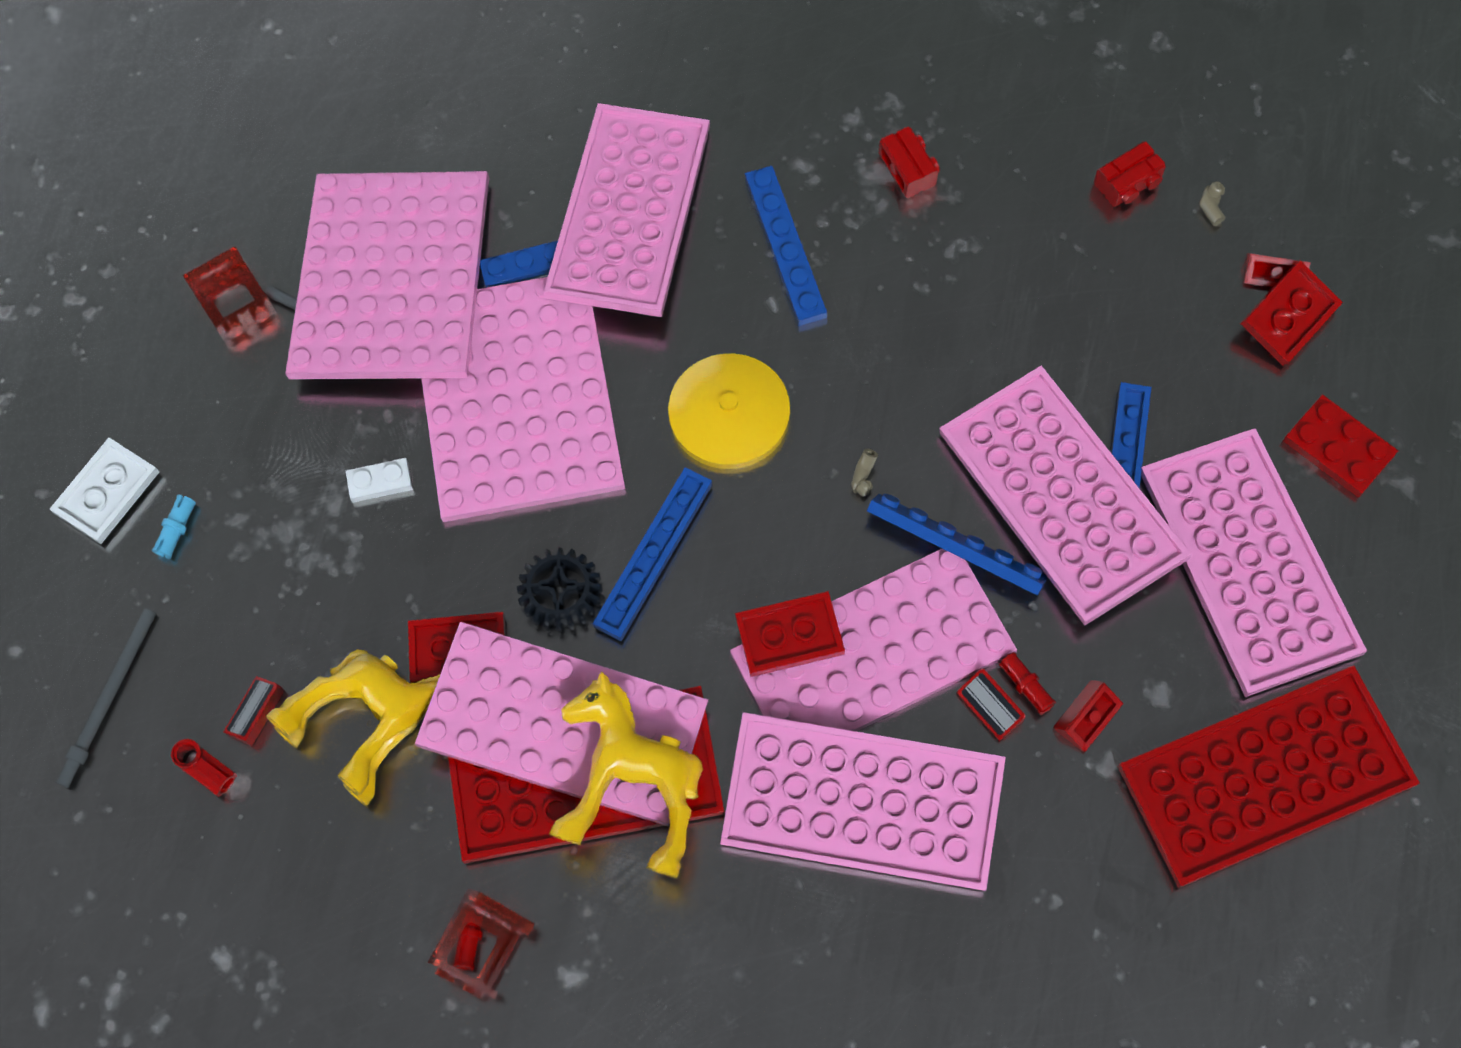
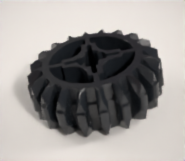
M558 547L556 555H552L551 551L546 549V558L541 559L540 556L535 555L533 557L535 565L525 563L524 568L528 574H519V581L522 583V585L517 586V593L522 595L518 599L519 605L525 607L523 612L526 617L533 616L532 622L536 626L543 622L544 629L548 631L555 624L556 630L561 632L563 624H568L570 630H574V621L579 620L581 624H585L584 614L594 616L595 609L592 605H600L601 599L597 595L603 592L602 585L598 584L601 580L600 573L594 572L596 567L593 562L586 563V555L581 554L576 558V552L572 548L568 551L567 555H564L563 549ZM565 570L577 573L585 582H577V579L567 578ZM553 571L550 578L541 580L545 575ZM561 579L565 589L562 588L563 592L559 593L558 600L555 590H557L556 587L560 586ZM535 597H542L543 599L553 601L554 610L540 605L535 600ZM579 599L574 605L566 608L569 601Z

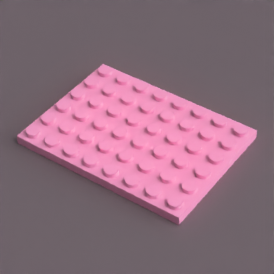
M487 171L317 174L285 372L288 379L468 378L489 185Z
M548 277L477 289L468 378H421L440 515L443 522L625 489L593 306L546 299L544 297V288Z

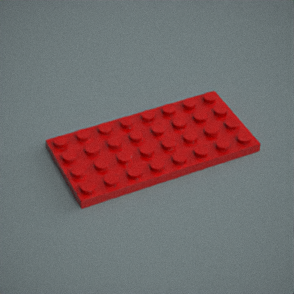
M1354 665L1118 765V769L1178 889L1420 784Z
M701 686L679 690L703 698ZM705 710L692 750V754H695L702 762L703 770L698 780L699 797L695 799L686 798V803L691 809L689 821L725 814ZM448 757L461 858L464 864L571 844L551 836L549 832L554 822L574 810L582 799ZM600 805L596 817L586 831L582 841L665 825Z

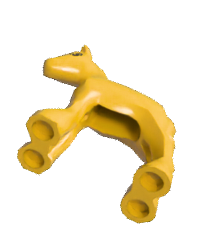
M357 649L351 652L339 665L330 668L331 676H318L303 690L288 697L279 708H274L266 717L275 726L274 729L289 744L298 748L304 738L308 719L320 707L334 700L362 698L375 718L380 722L374 732L359 747L337 776L353 797L363 805L368 806L375 797L376 771L380 763L400 741L415 730L425 717L440 675L422 679L417 683H409L395 672L398 665L387 655L384 654L379 659L369 654L368 651Z
M601 672L598 680H593L589 687L561 709L562 719L569 724L597 722L600 724V738L592 755L589 782L581 802L574 810L556 820L549 834L558 839L581 846L584 835L594 821L604 793L612 780L618 778L629 783L656 785L669 810L670 828L665 844L650 857L646 868L677 879L681 868L680 861L686 850V831L691 815V809L686 803V798L695 799L699 797L698 780L703 770L702 762L695 754H689L687 751L680 749L681 741L662 735L660 741L638 735L635 731V719L626 692L617 683H611L609 678Z

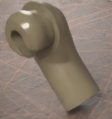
M1217 181L1206 186L1200 199V207L1213 226L1219 225L1226 218L1218 207L1221 195L1225 193V187Z
M872 449L863 450L851 482L853 492H858L862 497L867 496L873 488V484L867 479L878 458V454Z

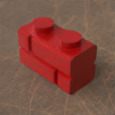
M909 126L897 131L896 134L892 133L882 138L879 142L878 153L906 198L934 187L937 184L938 173L940 172L936 158L934 156L929 157L926 153V146L920 134L915 135Z
M1143 141L1097 169L1094 185L1105 195V198L1113 207L1123 202L1129 204L1138 197L1140 191L1145 188L1152 190L1162 182V176L1166 167L1165 162L1158 154L1154 153V150L1146 141Z

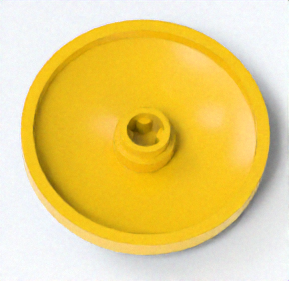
M727 353L710 356L690 366L675 383L668 405L670 427L679 446L696 461L720 469L747 467L765 459L783 440L790 419L789 396L780 377L765 363L742 354Z

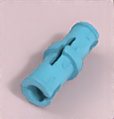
M177 495L168 518H164L161 526L163 528L152 552L161 557L165 556L171 559L180 536L184 535L187 530L185 525L196 505L193 499Z

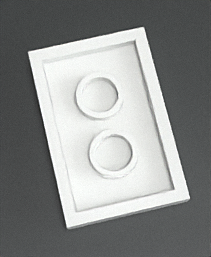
M108 438L51 506L50 510L79 531L102 544L158 475L159 471L147 461L111 438Z

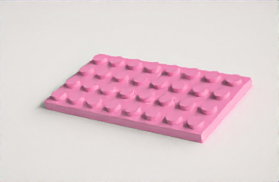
M597 104L544 288V297L546 299L662 317L710 129V120Z
M1042 365L939 428L940 435L1084 626L1190 559L1191 553Z
M1256 428L1141 467V477L1158 513L1191 553L1190 559L1184 562L1183 566L1245 697L1354 659L1367 652Z
M944 549L929 554L832 601L845 655L750 677L742 644L730 650V654L762 716L856 732L977 673L981 668L985 669L1002 661L1013 652H1017V648L967 561Z
M460 622L415 745L582 799L589 782L592 755L600 738V724L597 722L569 724L562 719L561 709L589 687L593 680H598L601 672L609 678L611 683H617L626 692L635 719V731L638 735L660 741L662 735L672 737L681 741L679 748L687 751L689 754H692L708 699ZM615 778L605 791L600 804L665 826H669L670 823L668 807L657 786L653 784L629 783Z
M743 712L720 844L986 891L1006 757Z

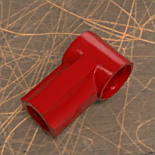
M183 739L178 741L172 748V761L183 772L190 775L217 797L226 793L234 784L237 774L203 749L196 741ZM196 750L195 759L190 763H183L184 755L188 751Z

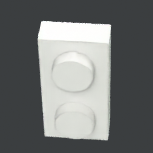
M406 458L346 470L349 495L352 503L413 490L409 464Z

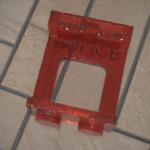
M235 246L183 275L224 342L241 335L244 330L254 324L264 322L270 315L276 312L268 296L258 284ZM238 286H246L254 301L223 318L215 305V300Z
M468 888L428 963L437 967L435 975L452 984L455 978L464 982L463 990L479 999L482 998L483 994L495 998L498 992L493 990L492 987L520 935L529 936L535 923L485 894ZM469 922L474 923L496 937V944L476 978H472L447 964V957L464 926Z

